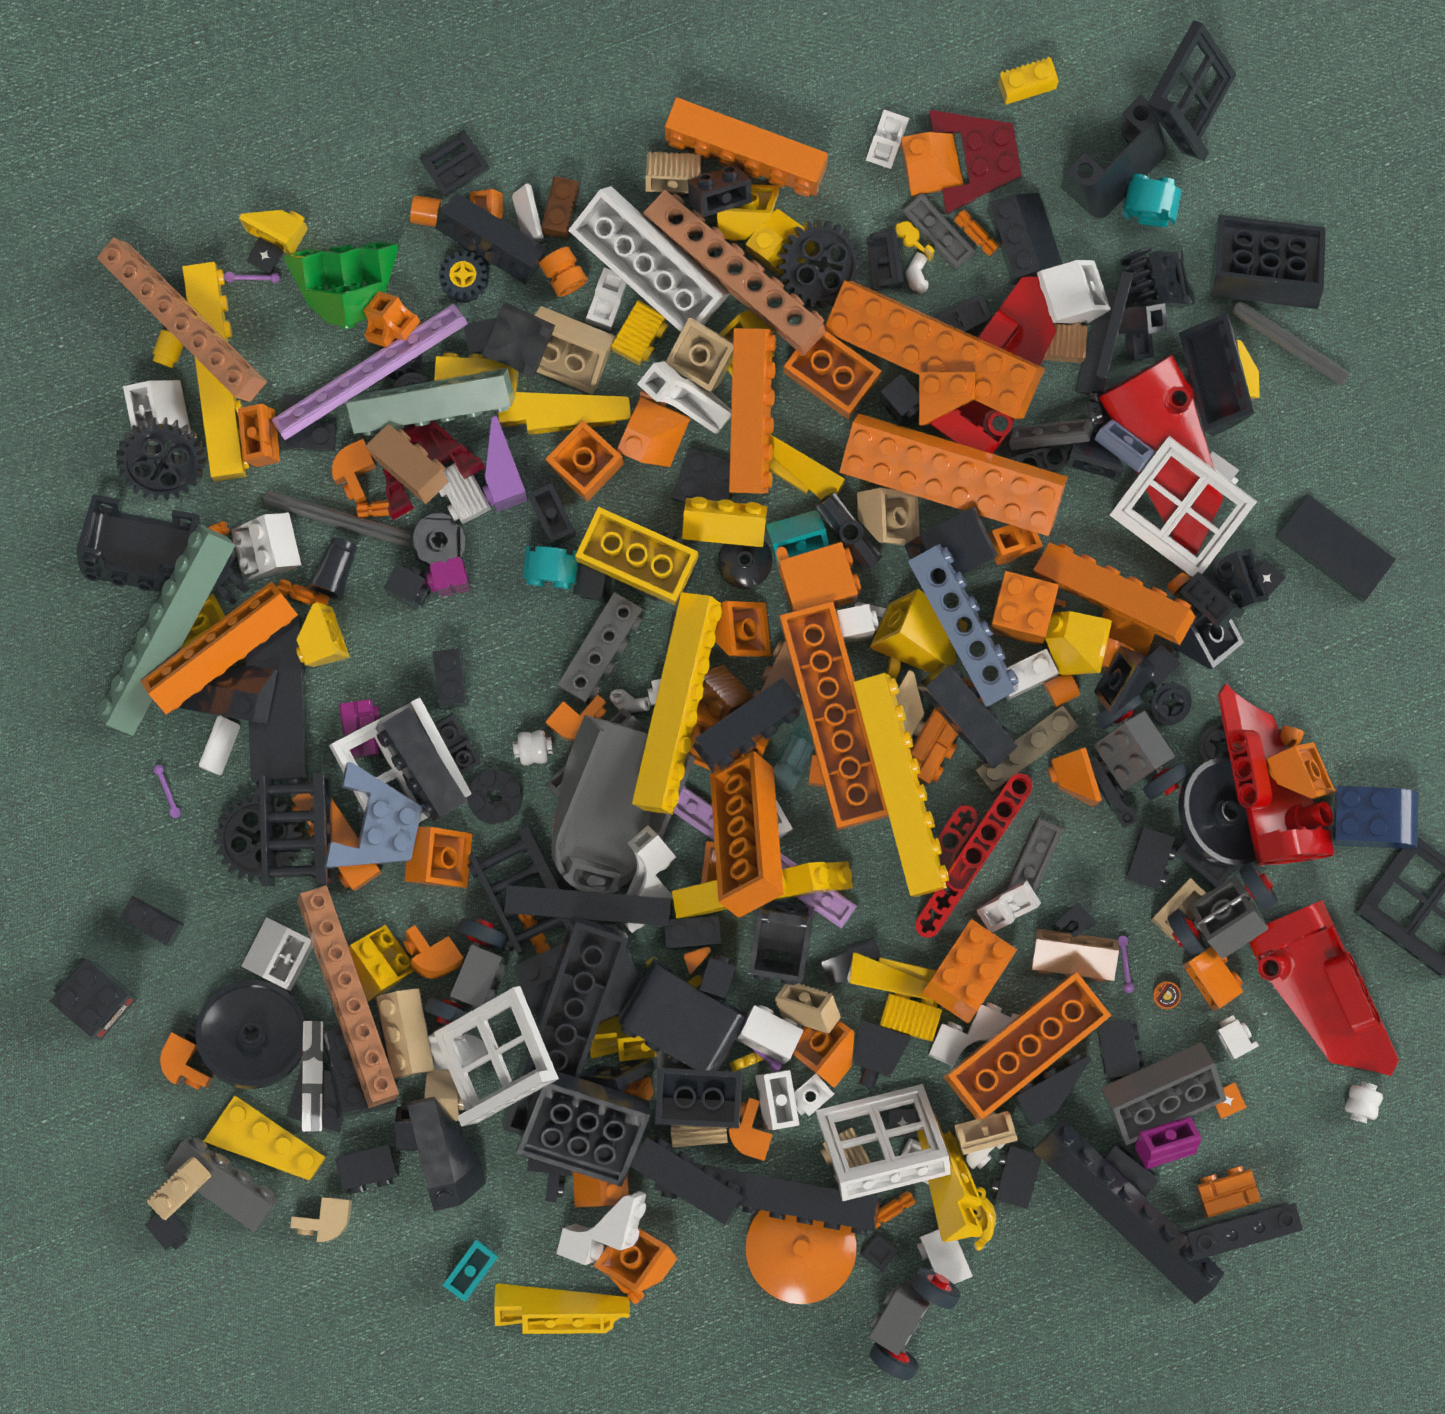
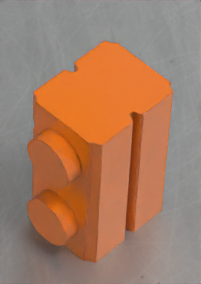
M264 404L239 408L238 417L243 462L255 467L279 463L277 428L272 422V419L276 417L275 410Z
M1238 1166L1226 1170L1228 1175L1218 1179L1216 1174L1200 1178L1202 1184L1195 1185L1205 1218L1261 1201L1251 1169L1244 1170L1243 1166Z

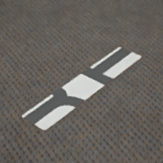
M322 1021L303 1022L302 1131H322Z

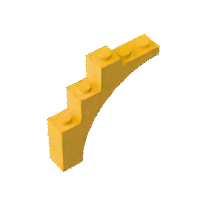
M814 862L782 869L784 895L774 900L853 888L849 862ZM717 880L672 891L676 918L695 917L727 909L718 902Z

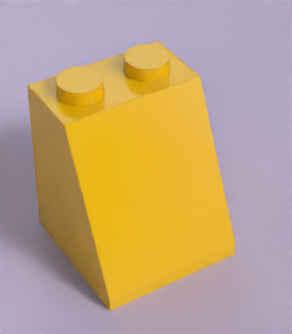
M916 589L888 604L870 648L929 673L939 664L955 665L957 652L924 592ZM962 619L959 620L960 628L966 631L968 623Z

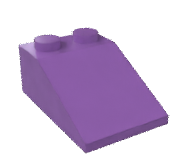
M497 416L491 418L485 473L487 485L483 487L490 507L495 505L496 511L500 512L526 502L527 496Z

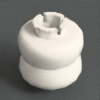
M536 730L532 733L520 732L518 734V741H513L515 759L520 757L522 765L546 763L548 761V754H553L551 737L546 738L543 730Z
M1361 1081L1360 1086L1352 1085L1350 1087L1345 1111L1351 1113L1350 1119L1367 1124V1119L1375 1120L1377 1118L1378 1107L1383 1100V1095L1376 1091L1378 1086Z

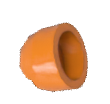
M1284 725L1280 739L1285 746L1288 745L1291 748L1300 744L1304 732Z

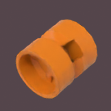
M563 247L552 252L539 263L546 277L552 278L551 286L558 297L571 294L588 281L581 266H575L577 260L570 247Z

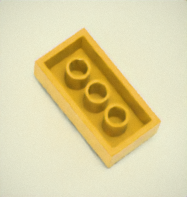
M598 507L575 557L579 563L676 606L699 555L696 550Z

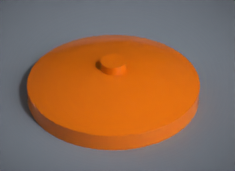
M760 1210L758 1215L754 1217L748 1230L746 1258L753 1277L766 1292L785 1302L808 1304L829 1297L846 1282L856 1259V1238L854 1233H850L851 1227L841 1225L840 1230L824 1228V1222L813 1220V1225L796 1222V1216L786 1215L785 1220L769 1217L770 1211Z

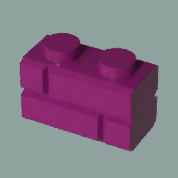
M460 557L448 559L447 563L444 561L431 563V571L426 572L431 591H437L438 595L442 598L454 595V592L457 594L467 592L471 588L466 567Z
M372 700L339 704L343 738L381 718L379 706H374ZM374 737L351 749L350 752L354 760L380 756V747Z
M1189 1116L1179 1119L1178 1122L1173 1121L1140 1131L1135 1148L1144 1167L1149 1169L1196 1154L1201 1142V1136L1192 1118Z

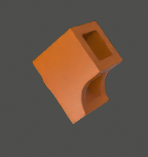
M380 291L363 310L368 319L367 330L364 334L365 338L370 343L386 348L389 347L395 338L406 341L420 323L418 316L405 308L399 297Z

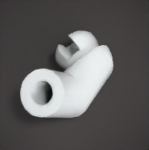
M916 252L905 272L909 287L913 291L924 293L928 289L929 284L927 280H924L921 270L928 258Z
M615 689L610 693V701L620 710L624 708L629 713L650 710L651 704L648 697L635 699L623 689Z

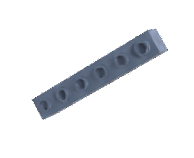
M941 544L909 560L908 563L987 707L1017 691L1018 687L1016 684L1019 683V680L1012 668L1007 669L1003 661L1006 659V656L999 644L994 645L990 637L993 635L990 625L986 620L982 621L977 613L980 610L977 601L973 596L969 597L964 587L967 584L960 572L956 573L951 563L954 560L947 547L942 548ZM936 568H941L946 573V579L943 583H938L933 578V572ZM949 592L958 595L959 604L957 607H951L947 604L946 596ZM961 617H968L972 621V629L970 631H963L960 628L959 620ZM974 641H980L985 645L984 655L979 656L973 652L972 645ZM988 665H993L998 669L999 675L996 680H991L986 676L985 669Z

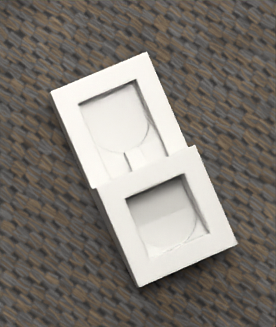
M883 110L866 161L891 169L900 147L901 137L904 136L910 118Z
M603 268L595 289V296L586 316V323L610 331L612 330L627 287V283L611 269Z
M1026 880L988 901L976 911L988 930L994 932L1013 923L1017 917L1038 908L1041 902Z

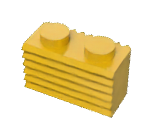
M1047 57L1046 60H1037L1036 63L1032 61L1031 65L1027 63L1026 66L1022 65L1021 68L1017 66L1016 69L1012 68L1011 71H1002L998 85L1004 102L1007 105L1057 88L1059 81L1052 59Z
M638 300L612 343V351L638 366H641L643 360L648 362L655 351V348L652 347L657 337L661 339L668 328V324L665 323L667 319L654 308Z
M899 993L894 995L888 994L879 1026L933 1042L942 1009L937 1008L938 1003L923 998L921 1003L910 1000L911 996Z

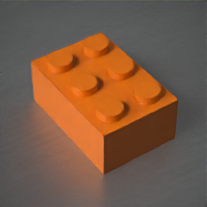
M825 330L826 333L804 356L795 350L784 365L783 373L849 420L881 377V370Z
M971 919L922 993L966 1023H969L1017 949Z

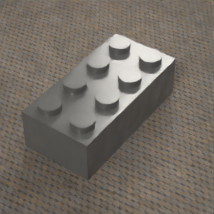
M1202 1042L1101 1087L1113 1123L1125 1145L1137 1141L1140 1131L1173 1121L1178 1122L1179 1119L1193 1116L1227 1100L1215 1063Z

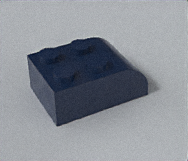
M1337 786L1335 791L1334 846L1417 849L1419 793L1401 788Z

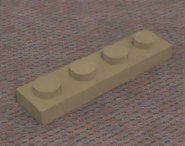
M1061 706L1014 742L1018 747L995 769L982 765L975 772L992 793L1006 783L1013 775L1018 774L1077 730L1079 726L1065 707Z

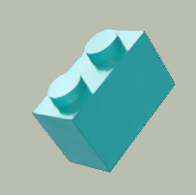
M818 510L766 524L777 564L779 562L776 550L779 547L786 548L790 558L829 546L826 530Z
M475 1240L442 1286L466 1302L500 1256L481 1241Z

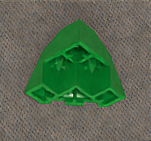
M370 242L354 249L352 244L332 246L331 252L315 250V248L304 249L285 255L284 260L308 306L328 324L340 325V329H350L356 327V323L367 319L363 310L378 291L386 293L398 252V244Z

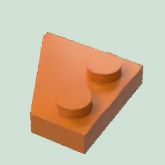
M919 372V425H927L931 421L975 400V372Z

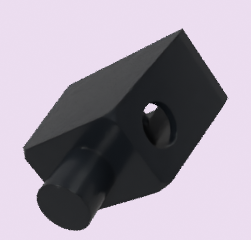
M861 1020L853 1065L864 1068L858 1084L874 1089L879 1074L890 1077L911 1037Z

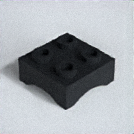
M506 302L499 311L495 326L482 356L503 363L521 374L532 378L538 370L556 325Z

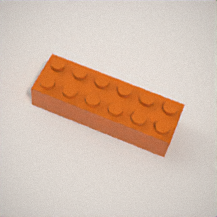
M677 97L665 125V139L672 148L677 150L689 149L694 151L695 155L699 153L702 159L708 160L710 157L718 160L719 164L724 167L737 165L750 177L759 178V176L770 179L769 182L775 186H780L781 188L785 185L794 188V192L805 197L817 195L827 169L828 153Z
M754 751L735 760L726 769H719L710 774L718 902L738 918L784 895L773 766Z
M1078 972L1071 973L943 1077L977 1120H983L1111 1017V1014Z

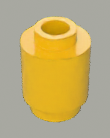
M161 329L152 352L154 354L152 361L173 368L174 364L179 361L184 345L168 329Z

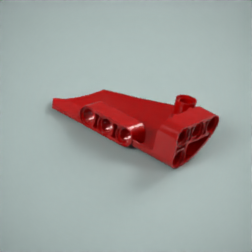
M1038 276L1022 277L978 338L1040 366L1057 331L1049 315ZM973 400L931 421L929 425L952 442L993 454L1011 430L1015 418ZM996 416H1002L1007 420V427L1004 431H996L993 428L992 421Z
M1172 355L1119 382L1099 396L1111 420L1116 421L1155 451L1154 455L1170 436L1214 469L1195 405L1193 387L1184 378ZM1176 391H1183L1187 395V402L1179 401L1175 395ZM1171 456L1153 480L1183 501L1200 477ZM1144 468L1139 473L1136 471L1138 476L1141 474ZM1207 484L1190 508L1212 523L1224 499L1223 495L1210 484ZM1149 485L1146 491L1166 524L1178 508V505ZM1186 512L1172 530L1171 535L1177 543L1188 551L1198 554L1209 528Z
M1227 683L1223 684L1217 695L1239 803L1246 807L1257 866L1296 863L1335 855L1330 830H1324L1325 826L1331 825L1333 822V812L1329 804L1324 801L1314 804L1311 798L1277 784L1276 780L1269 774L1267 758L1287 750V746L1280 739L1281 733L1273 715L1244 700Z
M1323 900L1268 923L1269 929L1248 942L1258 962V972L1262 978L1271 982L1330 1063L1392 1076L1399 1062L1398 1055L1352 955L1348 951L1346 952ZM1269 960H1273L1278 964L1277 974L1269 971L1267 966Z

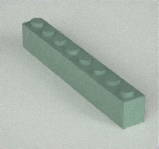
M200 524L191 533L183 555L179 556L176 561L175 570L170 579L164 583L160 598L152 606L145 626L137 634V641L132 650L126 654L122 669L112 680L111 689L107 697L99 705L97 716L105 725L132 736L135 734L153 700L142 685L141 680L179 652L235 547V544L225 535Z

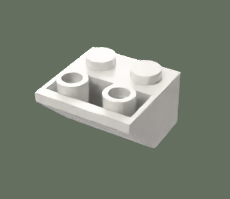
M1075 260L1041 270L1037 273L1040 288L1044 293L1048 312L1053 323H1089L1111 310L1095 261Z
M180 380L146 381L123 386L131 428L133 425H136L141 429L142 420L151 425L153 417H156L158 423H162L163 419L167 417L168 424L172 425L175 420H178L179 428L187 424L188 434L191 433Z
M289 513L264 514L231 530L243 582L285 573L301 565Z
M266 917L242 967L291 991L313 945L309 938Z

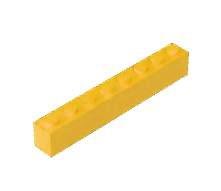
M215 262L182 266L187 302L228 342V338L232 337L230 321H225L224 312L229 311L227 297L226 295L222 296L221 285H225L223 269H218ZM195 357L211 478L214 482L247 477L246 469H250V464L243 462L238 409L242 408L241 400H236V397Z
M682 592L680 595L632 801L633 805L645 811L673 815L674 807L678 804V790L680 781L685 774L684 764L686 755L691 748L690 738L692 729L697 722L696 712L699 701L703 696V682L705 674L709 670V656L716 640L715 630L717 622L722 614L721 603L711 596Z
M886 673L853 682L910 896L917 897L946 889V881H949V875L946 866L941 865L938 856L942 854L941 845L938 838L933 837L931 828L935 827L934 819L931 812L926 811L924 801L927 800V793L924 785H919L917 774H920V767L917 759L912 758L910 748L913 747V741L910 732H905L903 721L906 720L903 706L897 703L896 694H899L895 678H891Z

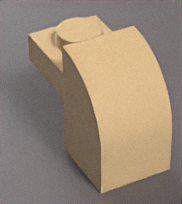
M322 1197L319 1219L293 1216L290 1228H297V1234L313 1236L314 1230L318 1231L317 1242L333 1240L340 1236L349 1224L352 1200Z

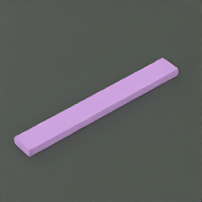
M452 304L416 327L406 341L397 339L392 342L388 348L381 349L273 418V424L284 440L288 439L467 325L466 319L457 307Z
M683 786L678 804L675 806L673 813L714 841L712 805ZM780 853L782 869L798 866ZM836 891L796 897L807 906L815 907L814 910L841 929L857 907V905Z

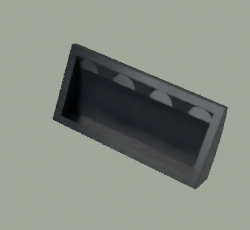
M1224 313L1179 332L1204 432L1215 436L1252 416L1255 412L1229 314Z
M1309 494L1276 536L1279 541L1362 603L1369 597L1396 560Z

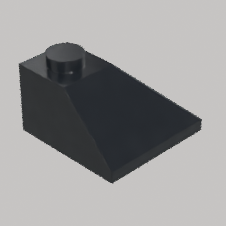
M1092 431L1089 442L1072 443L1066 464L1067 467L1114 481L1119 480L1124 466L1117 456L1095 440L1097 432Z
M1195 607L1191 609L1195 619L1180 645L1174 644L1182 654L1208 669H1213L1240 647L1244 641L1232 618L1229 621L1231 627L1223 628L1220 626L1217 628Z
M1120 645L1109 667L1095 688L1094 693L1107 711L1115 715L1141 693L1146 684L1150 683L1156 667L1148 657Z

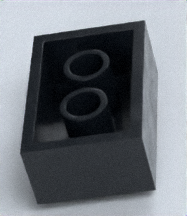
M375 1022L377 1032L379 1034L386 1058L388 1060L381 1022ZM342 1029L326 1031L323 1041L338 1117L342 1118L393 1108L397 1103L396 1099L368 1108Z

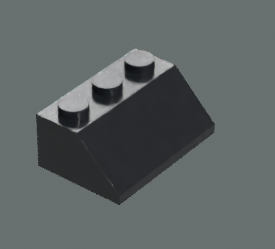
M1039 193L1014 194L989 202L988 213L1013 285L1018 284L1022 277H1037L1039 271L1063 264Z
M658 1068L655 1124L659 1126L739 1130L742 1072Z

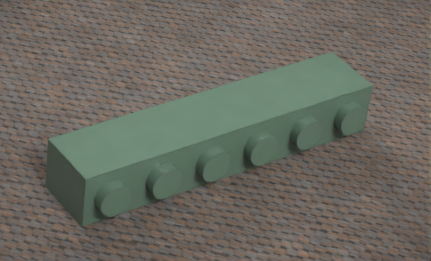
M508 368L357 394L349 399L346 405L353 433H362L366 436L377 433L379 429H383L388 424L395 430H398L399 428H404V425L413 423L415 426H424L429 424L430 420L440 419L441 422H447L456 419V416L466 414L467 417H476L481 415L482 411L493 410L494 413L503 412L511 407L515 397Z

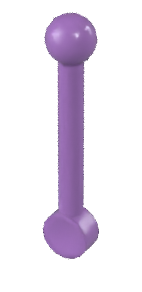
M229 271L224 275L228 283H232L235 280H271L273 283L280 281L278 273H272L271 275H234L233 272Z
M157 764L154 766L153 772L159 777L171 807V817L178 818L181 815V810L176 807L163 775L164 767Z
M1120 936L1118 941L1119 946H1121L1126 982L1124 984V991L1131 993L1134 991V985L1131 983L1126 945L1128 944V938Z
M753 1049L769 1064L771 1071L778 1072L780 1070L781 1063L779 1061L772 1060L769 1056Z

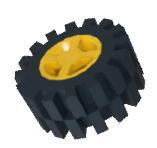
M463 250V253L453 252L454 255L451 257L448 255L446 261H442L440 265L441 270H439V280L444 293L446 292L449 298H454L457 302L464 300L466 303L469 302V299H478L477 296L479 294L482 295L485 292L484 288L488 285V272L483 260L480 257L478 258L475 253L469 254L465 250Z

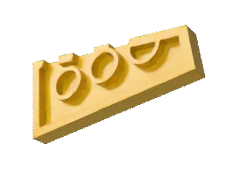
M237 1096L233 1097L204 1139V1142L307 1180H312L327 1158Z

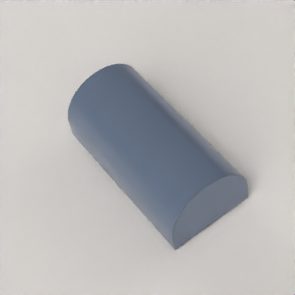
M1114 420L1104 425L1095 437L1098 443L1138 473L1148 464L1155 453L1152 448Z

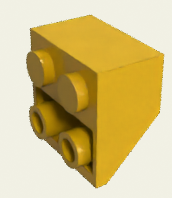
M386 925L348 946L367 1003L376 999L377 996L384 994L414 972L410 967L411 959Z

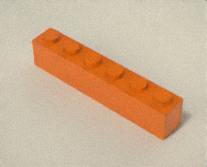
M734 328L729 492L768 493V489L772 486V473L769 472V461L773 458L770 433H773L774 430L771 406L774 405L775 394L774 390H771V382L775 377L776 370L775 363L772 362V351L776 349V336L773 335V329Z
M1050 542L1048 543L1034 568V572L1041 580L1058 584V588L1178 645L1181 644L1195 619V615L1190 609V604L1179 598L1173 601L1166 597L1167 594L1156 587L1150 590L1144 587V583L1135 577L1129 576L1128 579L1119 575L1120 572L1109 565L1103 568L1096 564L1097 561L1086 554H1082L1081 557L1073 554L1074 550L1065 544L1059 543L1057 546Z
M271 581L143 678L141 683L151 698L167 715L172 710L179 708L193 694L200 692L214 678L222 675L235 662L246 657L260 643L267 641L281 627L288 625L298 614Z

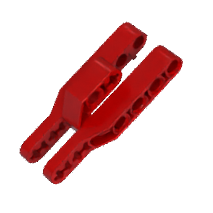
M1016 774L1009 779L956 861L954 857L977 824L978 814L976 810L971 806L959 807L938 836L942 854L938 856L941 865L946 866L949 875V881H946V885L949 889L958 893L955 897H949L948 903L951 904L949 908L943 907L939 910L937 908L938 902L935 899L937 896L942 898L946 892L944 889L935 891L916 921V930L921 936L931 938L940 931L1030 795L1032 781L1027 775ZM1014 781H1022L1026 786L1025 793H1015L1012 789V783ZM1005 803L1010 807L1011 814L1009 817L998 815L996 811L998 804ZM967 811H970L972 813L970 818L973 822L971 824L965 823L961 829L966 831L965 836L949 827L951 823H954L957 827L961 820L958 816L960 812L965 814ZM991 826L995 829L996 837L994 840L987 841L982 837L981 830L983 827ZM948 833H953L958 838V845L953 849L946 848L942 843L943 837ZM970 849L978 850L981 854L980 862L977 864L969 863L966 859V852ZM932 907L942 917L940 920L935 919L933 921V926L935 927L933 932L928 930L924 933L921 931L923 926L920 922L922 919L928 920L931 915L928 912Z

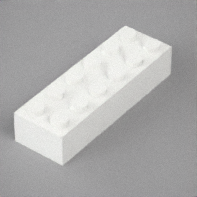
M611 186L599 190L568 230L680 332H682L688 318H692L705 325L730 294Z

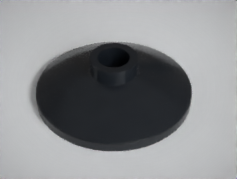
M765 543L763 547L724 544L719 552L718 567L722 577L732 586L743 589L752 588L761 584L768 577L772 567V556ZM744 555L750 558V562L746 565L740 562V558Z

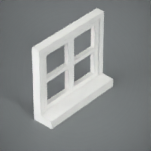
M1169 436L1110 516L1193 577L1197 572L1203 573L1257 501ZM1171 456L1200 477L1183 501L1153 480ZM1207 484H1210L1237 504L1220 529L1190 508ZM1149 485L1178 505V508L1161 530L1132 509ZM1186 512L1215 533L1198 557L1169 537V534Z
M421 698L329 745L344 773L347 762L357 765L350 750L375 737L391 767V770L376 778L384 783L396 778L406 797L417 803L406 785L402 770L398 771L391 760L392 755L387 747L384 748L378 741V732L375 729L400 712L410 708L465 798L471 795L466 782ZM354 791L365 812L368 794ZM422 810L419 822L428 818Z
M520 986L511 988L434 1032L466 1112L457 1116L461 1127L479 1123L559 1079ZM511 1007L522 1035L498 1048L487 1020ZM477 1026L488 1054L465 1067L454 1039ZM525 1041L536 1069L512 1081L501 1054ZM491 1060L502 1088L479 1100L468 1072Z
M923 1084L816 1110L817 1119L839 1182L843 1201L951 1174L949 1155ZM914 1103L920 1122L885 1130L880 1111ZM869 1114L875 1133L840 1142L835 1122ZM924 1130L929 1149L895 1157L889 1141L890 1137ZM874 1141L879 1142L885 1160L849 1168L843 1149Z

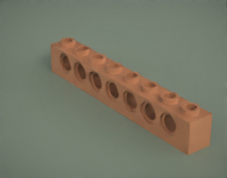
M664 190L643 212V215L732 296L804 356L826 333L823 324L824 319L816 311L812 310L809 312L804 308V302L796 294L792 293L789 295L784 291V285L777 278L772 276L770 279L763 273L765 271L764 268L757 261L752 260L750 262L743 256L745 254L738 245L735 243L730 245L726 242L724 234L718 228L707 226L704 223V217L699 212L688 210L685 207L686 203L676 193L671 195ZM675 217L683 218L679 224H672L671 220ZM696 233L703 235L698 241L690 240L691 236ZM715 250L723 252L717 258L710 257V254ZM733 267L743 268L738 274L729 273ZM755 283L762 285L758 291L749 290L750 286ZM774 300L782 301V304L777 308L769 307V304ZM793 317L802 318V321L797 325L789 324L790 319Z
M113 237L97 259L236 398L251 402L267 381L129 243Z
M327 885L301 893L297 902L368 1108L393 1101L397 1098L399 1092Z

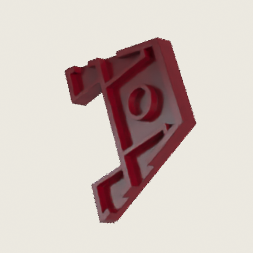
M935 110L929 111L932 132L961 134L969 182L968 185L942 188L945 214H950L955 209L965 204L968 205L976 201L977 198L1021 178L1013 123Z
M432 420L424 426H415L413 423L403 429L411 439L409 442L413 445L416 443L421 445L428 453L427 457L431 461L435 458L443 465L453 459L464 480L485 468L480 458L475 457L465 446L455 441L450 434ZM383 468L386 480V496L389 503L388 513L395 520L414 509V506L403 488L404 485Z

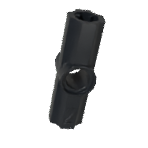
M835 492L822 498L815 507L833 530L835 537L842 542L845 548H849L851 556L863 571L873 567L882 556L864 533L862 526L855 521ZM851 524L854 528V534L851 538L846 539L843 535V529Z

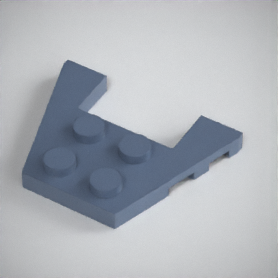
M347 762L341 787L368 794L358 847L354 848L330 842L324 868L410 861L422 806L354 763Z

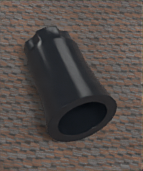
M332 538L315 574L307 586L317 593L320 592L330 598L343 600L346 582L355 559L354 554L357 546L342 538Z

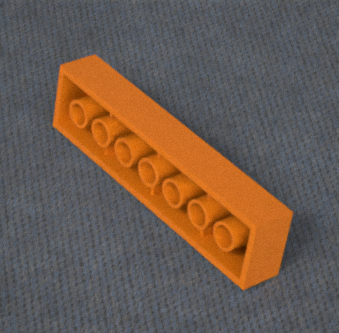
M854 281L843 282L824 327L828 333L917 374L919 372H975V401L1015 419H1024L1045 368Z
M858 414L852 423L839 472L964 511L975 507L980 516L1049 536L1053 528L1068 478L1064 475L862 414Z
M829 602L780 615V624L803 703L804 713L836 831L889 817L853 683L855 680L834 603Z

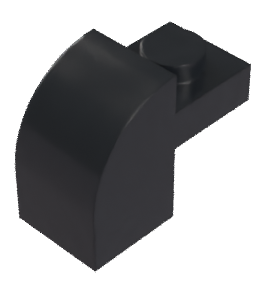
M1165 303L1134 306L1123 312L1118 334H1125L1127 361L1154 357L1152 333L1167 330Z
M529 1158L528 1171L549 1173L545 1201L557 1203L558 1197L563 1198L565 1181H561V1175L572 1176V1171Z

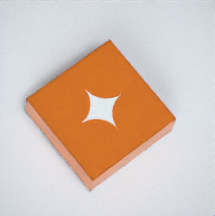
M1235 1082L1223 1087L1227 1100L1215 1105L1220 1119L1247 1108Z

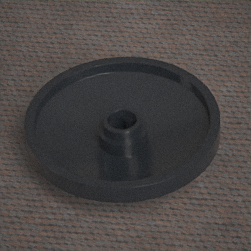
M1215 758L1200 764L1188 774L1179 794V817L1187 839L1200 855L1220 866L1240 867L1256 861L1246 807H1243L1238 800L1230 758Z
M244 980L229 984L212 995L199 1014L196 1024V1045L199 1056L212 1075L230 1086L242 1089H259L271 1086L287 1077L296 1068L303 1056V1022L305 1021L303 1011L287 991L275 984L260 980Z

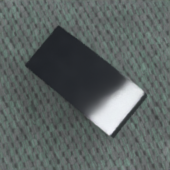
M453 713L434 723L461 774L482 763Z
M874 937L849 944L847 950L821 958V963L830 985L847 980L853 952L879 961V957L882 956Z

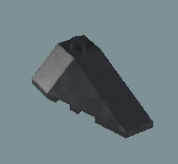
M257 666L228 669L222 675L206 684L200 692L193 694L185 700L179 708L267 724L278 670Z
M435 1097L408 1102V1111L433 1210L438 1211L462 1205L486 1184L479 1156L469 1147L462 1133L458 1132L452 1124L451 1118Z

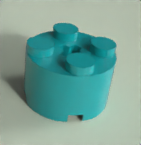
M1134 174L1132 180L1128 183L1123 216L1128 220H1131V216L1138 218L1139 224L1146 226L1167 227L1168 222H1171L1173 226L1176 224L1182 191L1175 186L1174 179L1161 177L1159 180L1149 179L1146 175Z
M525 546L522 579H526V584L544 587V582H553V587L560 589H571V585L576 584L578 562L575 555L577 551L573 550L572 556L569 555V551H566L567 549L536 546L534 552L531 551V546Z

